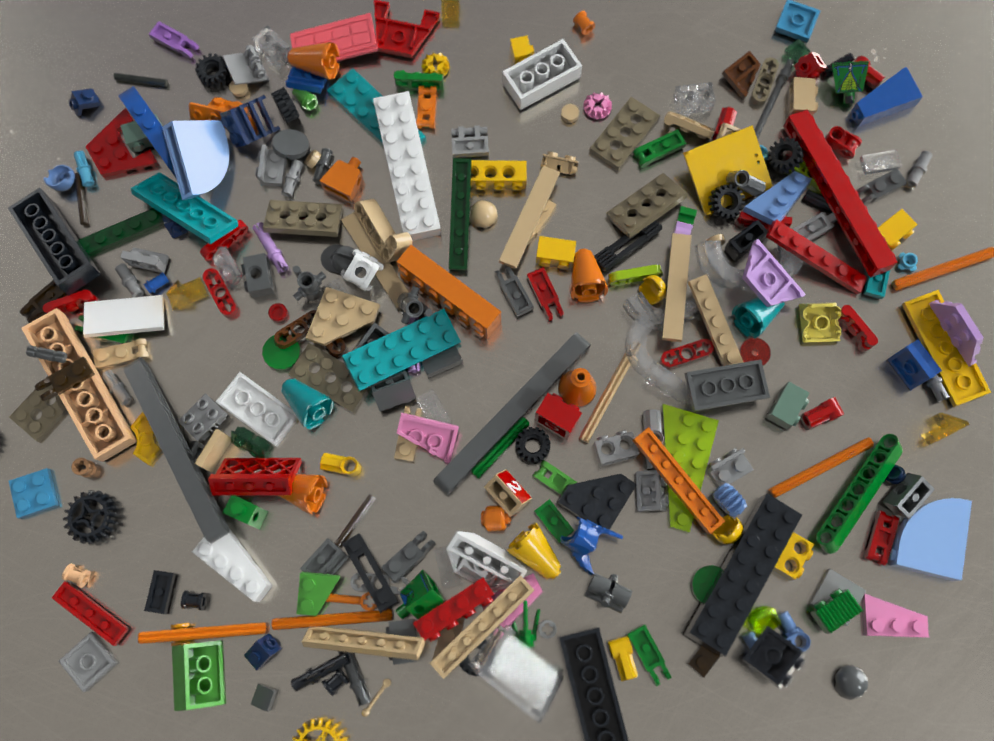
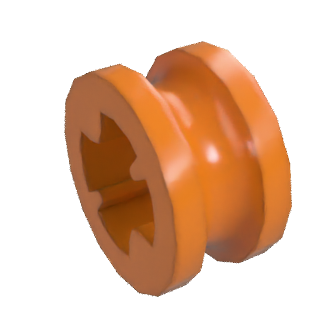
M370 593L363 594L360 599L361 607L366 611L375 610L377 608L376 604L372 603L373 606L369 608V605L364 603L365 599L368 600L366 597L371 596Z

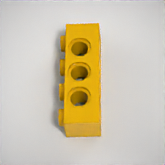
M472 160L471 174L476 176L471 178V188H476L477 190H485L486 188H494L495 190L526 189L527 161ZM489 174H491V175H493L494 177L488 178V177H486V176L489 175ZM505 175H511L512 177H511V178H506V177H504V176H505Z

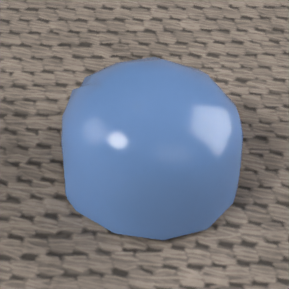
M64 164L57 165L52 170H48V178L44 177L45 184L58 192L70 189L75 180L74 171Z

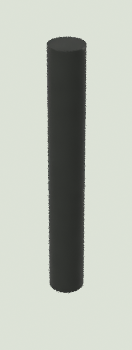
M114 73V80L164 87L168 85L167 79Z

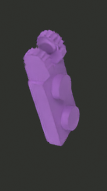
M160 21L157 22L148 34L151 39L177 53H181L189 59L192 58L193 54L185 49L184 46L188 45L196 51L199 48L198 44L186 35Z

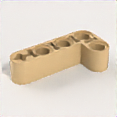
M375 199L357 201L355 203V213L383 262L388 263L398 260L406 249L412 245L410 234L408 232L396 234Z

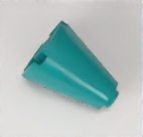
M759 297L740 303L732 310V316L735 315L736 319L733 322L743 335L747 337L751 335L754 336L753 338H757L784 307L785 302L767 307Z
M294 378L288 379L282 384L281 392L303 427L307 429L316 428L325 421L323 417L326 414H331L334 402L329 396Z

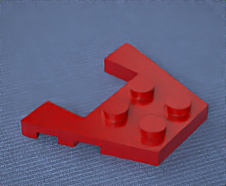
M374 0L378 51L412 58L440 19V12L425 9L421 24L418 25L388 19L390 3Z
M127 108L123 109L85 146L103 178L123 174L129 170L137 169L138 171L148 166H159L151 150L133 158L119 133L122 131L121 125L134 121Z

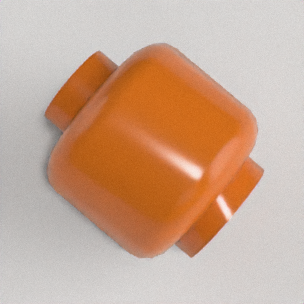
M490 505L481 512V524L485 526L487 531H504L507 524H511V517L500 505Z

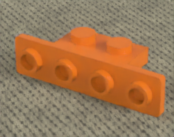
M214 97L207 106L190 102V119L195 121L221 120L220 113L238 107L242 103L225 100L221 97ZM245 107L244 110H245V112H246V114H247L248 108ZM247 115L257 135L259 131L252 117Z

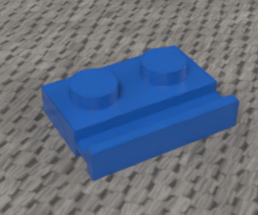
M292 66L288 80H286V87L321 94L327 79Z

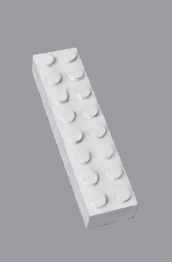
M409 91L373 98L402 230L410 234L412 241L441 235L440 223Z

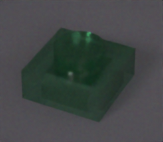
M800 39L792 43L784 51L789 58L794 60L795 64L798 63L802 56L808 55L811 52Z

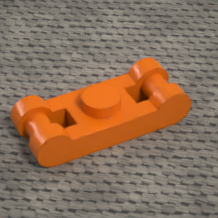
M431 86V88L418 87L416 120L418 129L423 127L435 129L437 86ZM424 95H431V98H424Z

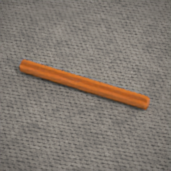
M989 247L895 279L892 282L894 290H899L993 258L994 247Z
M868 437L769 489L770 494L776 498L874 446L872 439Z
M386 609L383 613H380L379 610L274 618L272 619L271 626L273 630L392 621L393 611Z
M263 622L138 633V643L266 633V624Z

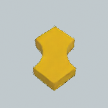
M142 412L130 427L137 438V445L133 455L151 466L162 449L158 446L153 430L145 414Z

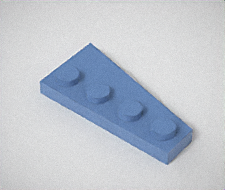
M794 171L744 206L743 212L769 225L776 219L781 222L808 187L811 178Z

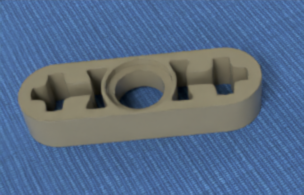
M766 58L761 66L750 97L751 102L756 106L765 104L779 67V63L775 58ZM768 65L772 66L770 73L767 72ZM760 79H767L769 81V84L763 85L760 82ZM760 90L763 91L761 99L758 98Z

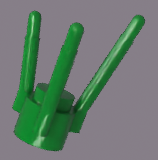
M526 600L523 601V630H519L518 634L516 622L512 624L514 641L517 642V647L521 648L534 647V641H537L536 634L540 618V609H537L531 634V630L528 629Z

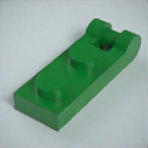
M677 129L636 148L633 154L636 158L638 157L641 168H644L650 163L684 148L686 142ZM648 151L649 156L646 157L644 153Z

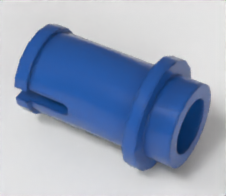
M162 272L150 281L146 280V283L143 285L151 294L152 292L156 293L155 290L170 281Z

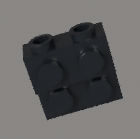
M769 626L766 627L743 658L747 664L779 689L782 686L788 687L793 680L791 676L795 669L799 671L806 662L803 659L805 656L804 651Z

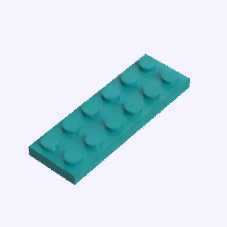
M352 68L333 84L327 92L383 145L373 98L382 97V95ZM418 129L422 143L426 140V136Z
M160 172L131 188L132 195L209 244H212L238 227V220L199 196L182 200L178 183Z
M441 309L430 317L426 316L346 353L341 358L359 392L461 343L445 309Z

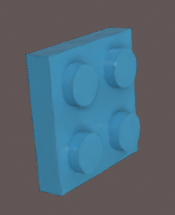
M787 0L775 31L808 43L821 10L793 0Z
M46 468L9 481L18 519L59 506L50 469Z

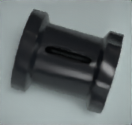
M185 590L181 597V608L186 609L190 607L204 610L207 599L206 593H189L188 590Z
M338 669L327 680H323L322 684L328 693L333 696L341 686L348 684L350 681L341 669Z

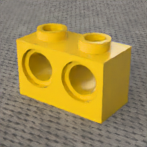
M793 532L773 571L788 580L799 579L804 572L803 565L805 561H808L813 555L814 551L812 548L814 544ZM795 543L801 546L800 554L794 550ZM787 560L790 561L792 564L791 571H788L785 568V562Z

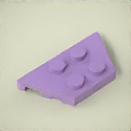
M755 240L752 243L742 279L760 300L769 307L805 296L806 294L760 240Z
M939 300L929 303L938 317L941 327L948 333L952 344L958 349L968 367L977 363L974 357L979 354L980 344H982L984 337L963 304L949 301L939 303Z

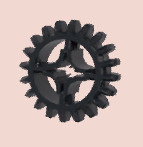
M89 490L88 493L81 492L80 497L74 496L75 502H69L70 509L64 510L68 516L62 518L63 521H68L63 526L65 529H69L67 534L73 536L75 541L80 540L82 544L87 542L88 544H94L95 541L100 543L102 542V537L109 538L108 531L115 532L112 526L113 524H119L115 521V518L120 516L119 513H115L119 509L117 505H113L115 500L109 499V494H103L102 491H96L95 493L93 490ZM98 501L103 509H96L95 506H92L91 502ZM80 525H87L91 529V533H85Z

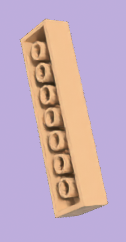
M56 308L23 326L21 329L31 346L61 351L67 354L65 363L39 359L48 377L81 357L87 359L95 374L92 377L59 395L94 459L104 462L136 443L137 439L67 316Z

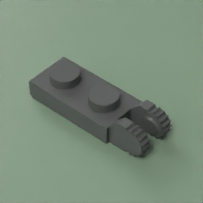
M898 168L860 187L857 189L859 195L866 191L869 193V196L862 199L865 205L902 188L907 184V181Z
M505 266V271L510 279L505 281L499 270L494 273L513 311L519 317L533 310L534 306L517 275L515 276L511 267Z
M424 531L419 533L413 541L411 540L381 567L394 583L398 582L419 563L435 545V542L430 540L421 550L417 547L427 536Z

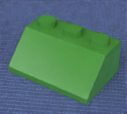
M222 640L172 646L174 711L225 704Z

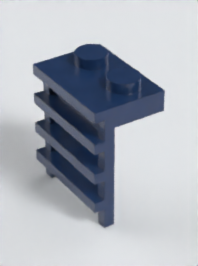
M265 95L220 113L221 122L227 128L230 134V141L236 148L248 145L280 129L279 126L274 127L262 102L263 99H266ZM254 103L257 104L259 111L266 123L268 131H265L260 121V118L254 108ZM245 107L248 108L251 117L259 131V135H256L251 125V122L244 110Z

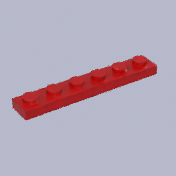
M776 219L772 222L766 238L853 293L860 294L868 278L867 276Z

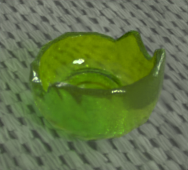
M770 606L754 608L749 613L747 619L748 625L755 635H761L767 626L774 630L781 624L777 612Z

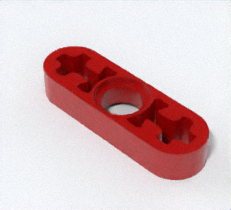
M238 220L237 228L212 244L207 243L200 250L201 256L206 261L215 259L244 236L248 231V226L242 220Z
M214 268L205 270L202 278L219 311L227 318L234 317L238 312V306L222 276ZM212 274L214 275V279L217 282V284L215 285L210 280V275ZM218 289H225V294L222 297H216L215 294ZM227 301V303L231 306L230 312L226 310L227 308L223 302Z
M701 339L665 351L660 357V365L664 369H673L706 358L713 352L714 345L709 339ZM702 344L705 347L708 346L707 352L705 350L698 351V356H696V350L700 349ZM685 349L689 350L692 353V357L685 359L681 354L682 351ZM677 355L678 357L677 359H674L671 362V364L669 362L664 361L667 358V356L669 358H674Z

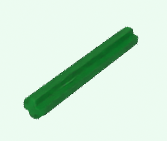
M521 417L471 470V473L476 478H480L515 441L518 434L529 426V421Z

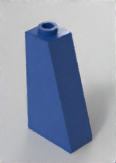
M905 67L859 100L851 110V115L859 127L912 108L919 103L923 95L908 68Z

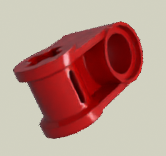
M840 126L832 127L824 137L832 150L846 159H852L855 156V150L862 144L860 137L853 135Z

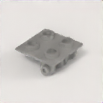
M252 45L246 46L245 53L222 56L235 85L269 80L258 53Z
M205 393L178 422L196 441L201 443L210 436L209 430L213 433L212 427L218 428L216 423L220 425L227 419L226 416L228 414Z

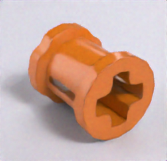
M585 11L579 12L573 19L574 24L581 28L583 35L589 34L595 28V23L589 20Z

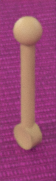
M390 679L383 680L380 690L369 705L361 711L363 717L369 715V710L382 692L391 685Z

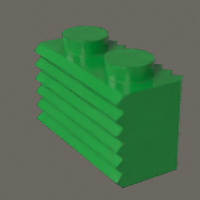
M838 588L830 593L831 598L826 602L821 600L813 605L815 609L810 613L825 634L833 633L863 612V609L848 589L841 590Z

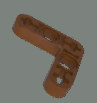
M317 310L306 313L277 331L274 335L275 345L278 348L286 349L306 337L309 331L307 324L309 323V327L311 326L312 317L315 316ZM300 325L305 330L302 333H296L294 328ZM280 337L286 338L287 341H280ZM341 337L334 340V344L337 347L341 346L340 351L337 349L333 350V343L324 346L329 354L335 358L345 354L346 344Z

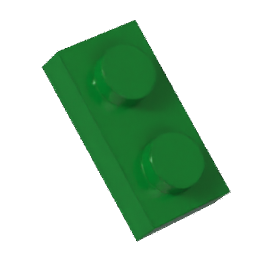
M550 499L534 511L558 543L561 542V536L567 537L574 532V529Z

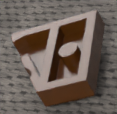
M748 51L721 74L739 96L744 99L748 95L750 86L761 64L751 51Z

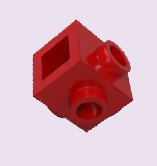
M814 52L802 56L798 63L794 65L796 69L795 74L799 78L818 79L820 74L827 69L819 54Z

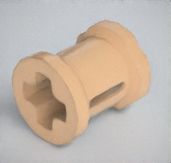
M70 563L65 568L62 579L72 581L82 588L89 581L91 571L79 569L76 565Z

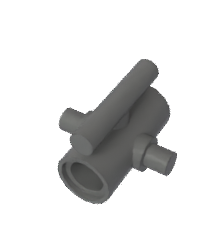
M294 266L292 270L297 277V283L300 287L293 297L297 301L302 297H306L311 301L319 299L322 294L321 281L326 278V275L321 271L316 276L308 271L302 272L299 266Z
M412 286L410 292L402 293L398 297L397 303L402 309L401 314L403 315L401 322L404 324H408L410 318L419 317L422 312L428 317L433 313L430 308L418 300L419 287Z
M594 573L584 596L601 603L605 608L609 607L622 613L630 600L632 590L620 585L616 574H611L610 578L607 579Z

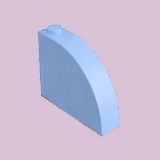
M221 120L171 121L162 127L182 200L198 197L215 188L225 176L229 163L228 141Z
M959 498L941 499L920 506L910 519L904 518L895 534L888 559L890 560L889 566L950 581H961L972 501Z

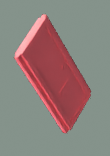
M371 13L290 33L292 48L327 42L335 43L339 50V57H336V62L378 51Z

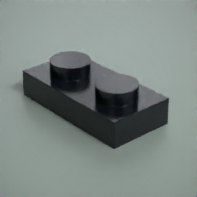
M153 571L144 611L167 614L176 576L175 573Z

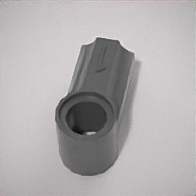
M746 170L733 171L727 175L726 181L728 185L737 186L738 189L750 195L759 197L765 191V182L749 175ZM737 175H738L739 178H740L739 183L737 182V179H736V178H737Z

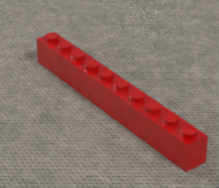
M808 109L789 115L783 127L789 138H793L801 146L804 154L802 158L806 167H808V171L815 180L868 275L871 278L890 271L898 263L896 256L890 250L886 239L877 228L876 222L873 221L857 190L851 184L849 176L846 175L841 167L840 161L834 155L831 146L828 145L814 117Z

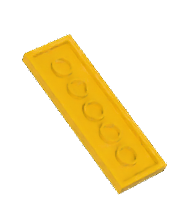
M939 290L906 301L902 306L921 344L942 370L937 375L943 380L942 384L950 396L949 400L952 406L956 407L987 395L991 391L978 365L975 363L968 367L958 349L952 344L948 333L941 327L938 317L929 305V303L935 300H939V303L945 302Z

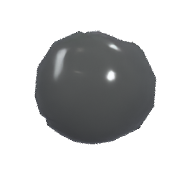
M848 665L843 666L836 673L835 689L841 697L848 700L858 699L867 691L868 678L862 669Z

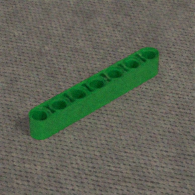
M886 434L879 440L818 531L816 540L825 553L833 554L839 550L902 455L903 448L896 435Z

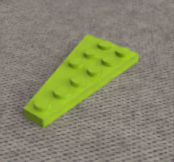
M662 404L664 446L701 491L719 420ZM667 484L669 527L690 533L694 517Z

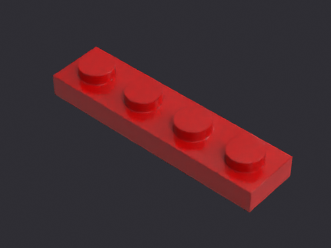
M64 581L51 597L113 646H117L129 630L127 626L68 581Z

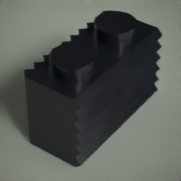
M756 220L731 238L724 249L734 261H738V259L749 253L755 240L759 239L763 243L768 231L759 220Z

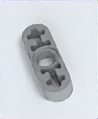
M359 573L354 574L350 580L351 587L356 591L368 592L365 584L358 588L355 580H359L360 575ZM366 573L368 578L372 577L371 584L375 591L378 590L374 585L375 580L378 579L376 574ZM383 574V576H384V578L386 579L388 585H390L389 577H388L387 575ZM403 576L401 578L402 583L406 584L407 586L409 584V581L407 578ZM391 586L393 594L400 595L401 591H398L397 587Z

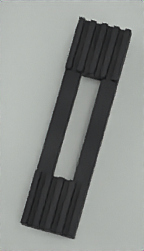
M655 220L640 231L643 236L616 255L614 251L631 239L627 235L622 236L612 245L605 247L594 256L597 264L605 272L660 232L662 225Z
M360 533L343 542L342 544L379 612L383 613V611L391 608L394 604H398L395 595ZM363 554L366 556L382 585L376 591L358 560V557H362Z

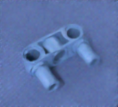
M788 611L777 615L778 620L786 631L784 638L796 646L795 638L800 636L802 645L798 648L806 651L811 645L810 637L799 626H796ZM749 631L742 635L748 648L751 649L757 641L754 632Z

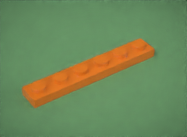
M649 427L632 440L707 534L713 533L725 522Z

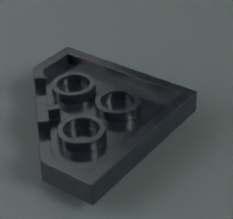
M615 474L568 484L556 502L579 518L588 519L610 530L635 489L636 483L623 474Z

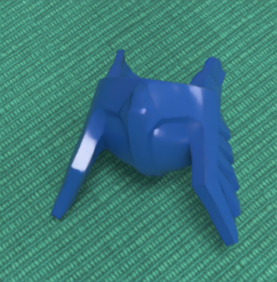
M577 516L576 518L579 520L578 529L572 537L561 536L560 540L562 544L571 549V553L579 562L580 567H583L585 572L588 571L590 575H593L594 572L588 554L597 548L599 535L604 534L618 539H623V535Z

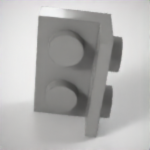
M262 145L261 151L258 152L259 167L256 168V178H258L261 185L283 187L287 157L281 158L275 154L274 150L268 149L266 145Z
M133 248L130 252L122 251L120 258L129 266L164 273L169 256Z
M735 448L726 453L727 458L721 460L719 457L709 463L711 467L707 469V472L717 488L724 483L731 484L754 470L743 454L745 452L744 448L739 451Z
M656 470L636 471L637 508L640 512L666 511V506L669 505L668 495L665 491L667 483Z

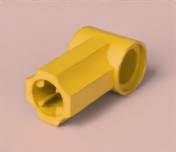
M324 453L321 457L320 470L345 474L350 477L358 476L361 472V464L353 457ZM354 462L355 468L352 471H347L348 464Z
M624 636L608 641L612 659L615 660L620 681L638 677L629 637Z

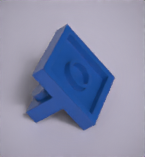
M918 339L887 359L910 391L942 371Z

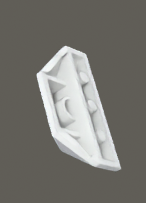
M456 531L446 548L454 573L473 583L484 577L492 591L506 589L520 575L524 577L527 573V569L508 551L475 533Z

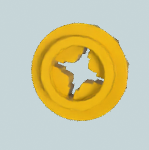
M433 52L431 55H426V58L422 60V71L426 74H443L444 77L449 71V61L441 52L439 54ZM434 61H436L438 64L437 70H435L433 66Z

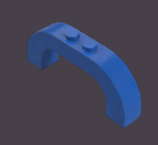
M132 86L118 96L176 177L162 125L136 88Z

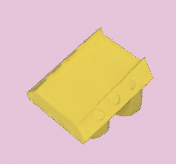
M837 303L799 304L802 341L804 343L840 341L841 328L838 319L841 317V309L837 306Z

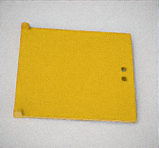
M753 125L683 153L704 215L714 212L710 211L712 206H708V202H711L709 196L713 195L711 192L716 190L715 188L728 185L726 179L730 172L746 170L749 175L765 182V191L773 187ZM737 175V178H736V179H737V182L739 183L740 178H739V176ZM744 191L740 193L745 196L742 200L753 196ZM726 194L721 198V204L724 208L732 205L731 197Z

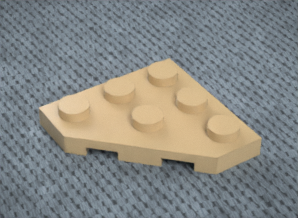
M326 287L307 333L306 340L326 346L332 343V341L340 337H346L362 327H368L375 322L380 304Z

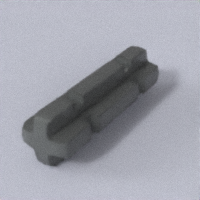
M31 345L26 350V355L29 357H38L39 359L57 361L59 363H65L67 358L65 352L38 348Z

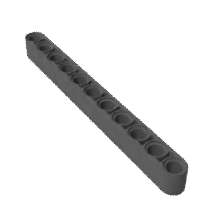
M578 332L573 334L435 477L433 483L446 495H449L521 417H524L583 356L591 344Z
M139 357L123 367L124 373L202 534L212 544L230 533V529L211 494V490L199 466L195 464L196 460L148 364L143 358Z

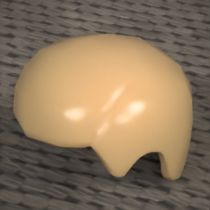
M481 200L471 206L469 222L475 228L483 227L486 229L493 225L498 217L495 205L489 201Z

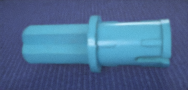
M75 151L76 171L81 177L82 185L85 187L93 186L95 182L90 171L92 168L87 163L84 151Z

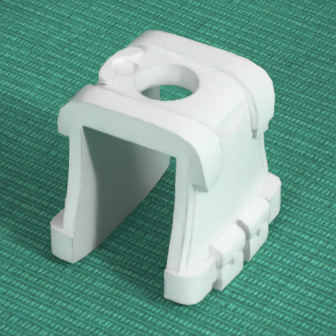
M355 249L352 252L354 255L353 260L347 270L343 269L341 271V276H343L344 280L355 284L363 291H370L373 287L370 285V282L378 270H383L384 265L364 251L361 252ZM356 268H365L366 276L363 278L357 277L355 274Z

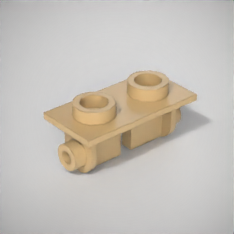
M550 151L547 154H543L546 160L541 161V167L545 166L557 170V166L560 165V173L576 174L577 167H574V165L579 164V161H575L576 157L565 155V158L558 157V153Z

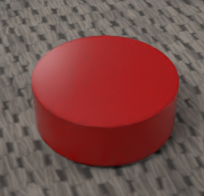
M275 303L270 306L268 315L273 322L281 323L287 319L288 310L283 304Z

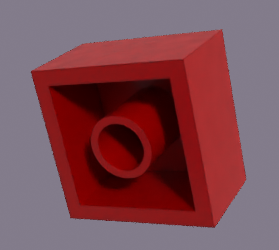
M547 393L535 413L534 421L568 440L579 422L582 412L579 411L580 408L572 403L568 405L563 402V398L559 395Z

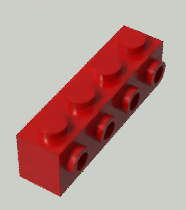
M482 577L413 624L421 638H424V641L429 639L432 642L441 636L439 632L447 628L449 631L458 625L457 620L464 616L467 619L476 613L474 609L479 605L485 607L493 602L492 597L495 594L484 577Z

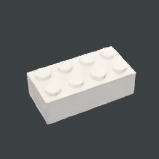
M562 39L502 71V84L519 109L522 110L581 77L582 65L565 40Z

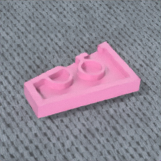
M864 594L862 598L864 636L929 637L927 616Z

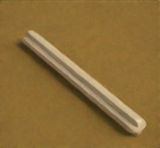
M630 343L579 437L581 441L588 443L640 348V345L637 343Z

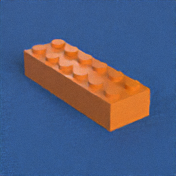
M410 245L396 261L400 278L406 283L411 282L416 287H419V293L427 294L434 304L443 306L447 314L450 316L455 315L463 326L471 327L478 337H484L488 340L501 324V311L414 246Z

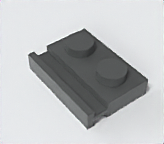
M327 538L300 569L303 572L334 575L349 556Z

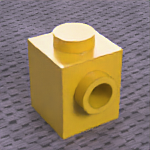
M528 36L510 39V51L514 65L534 55L533 45L529 44Z

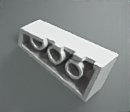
M231 530L230 533L212 544L203 537L192 551L254 602H260L273 586Z

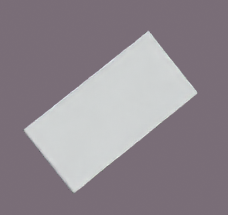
M163 295L84 302L83 335L85 338L164 330Z
M241 372L236 375L216 400L217 404L276 447L298 421L291 408Z

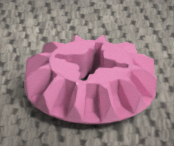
M594 92L592 95L587 96L583 108L589 117L603 119L610 114L612 101L609 100L608 95L605 96L602 92L599 94ZM595 102H596L597 104L600 102V103H601V108H600L599 106H597V107L594 108Z

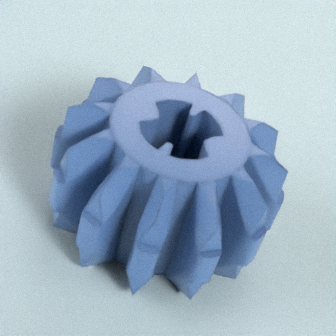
M728 483L719 486L713 493L714 500L731 517L740 515L747 507L742 495Z

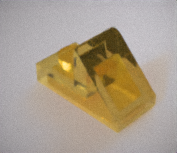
M441 0L442 21H459L460 0Z
M200 277L185 284L177 280L166 293L173 310L209 296Z
M938 413L933 416L938 427L929 431L931 435L924 439L930 445L970 424L966 420L945 413Z

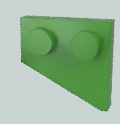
M301 572L296 614L317 616L339 581L340 575Z

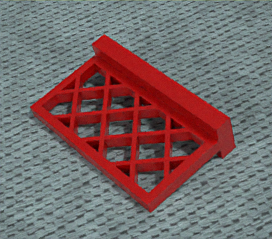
M225 458L216 474H211L208 478L211 494L291 495L293 491L292 483L302 463L301 458Z

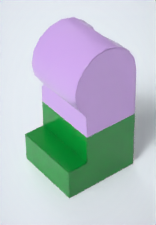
M681 206L677 215L674 233L690 235L697 210Z

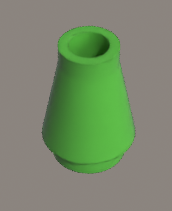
M293 89L292 94L303 109L310 111L317 106L318 101L314 94L304 90Z

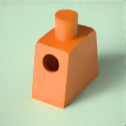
M352 157L348 164L337 160L320 179L322 188L353 203L363 180L362 173L358 169L361 161L355 157Z

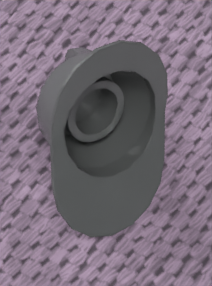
M335 244L328 246L321 254L322 266L328 271L341 274V271L343 269L347 270L353 260L354 255L352 252L355 249L350 246ZM363 267L356 268L355 274L361 272Z

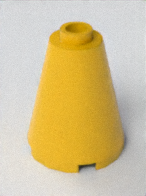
M533 523L528 526L530 528L529 531H522L509 544L510 548L507 551L544 578L554 579L561 572V564L539 525Z

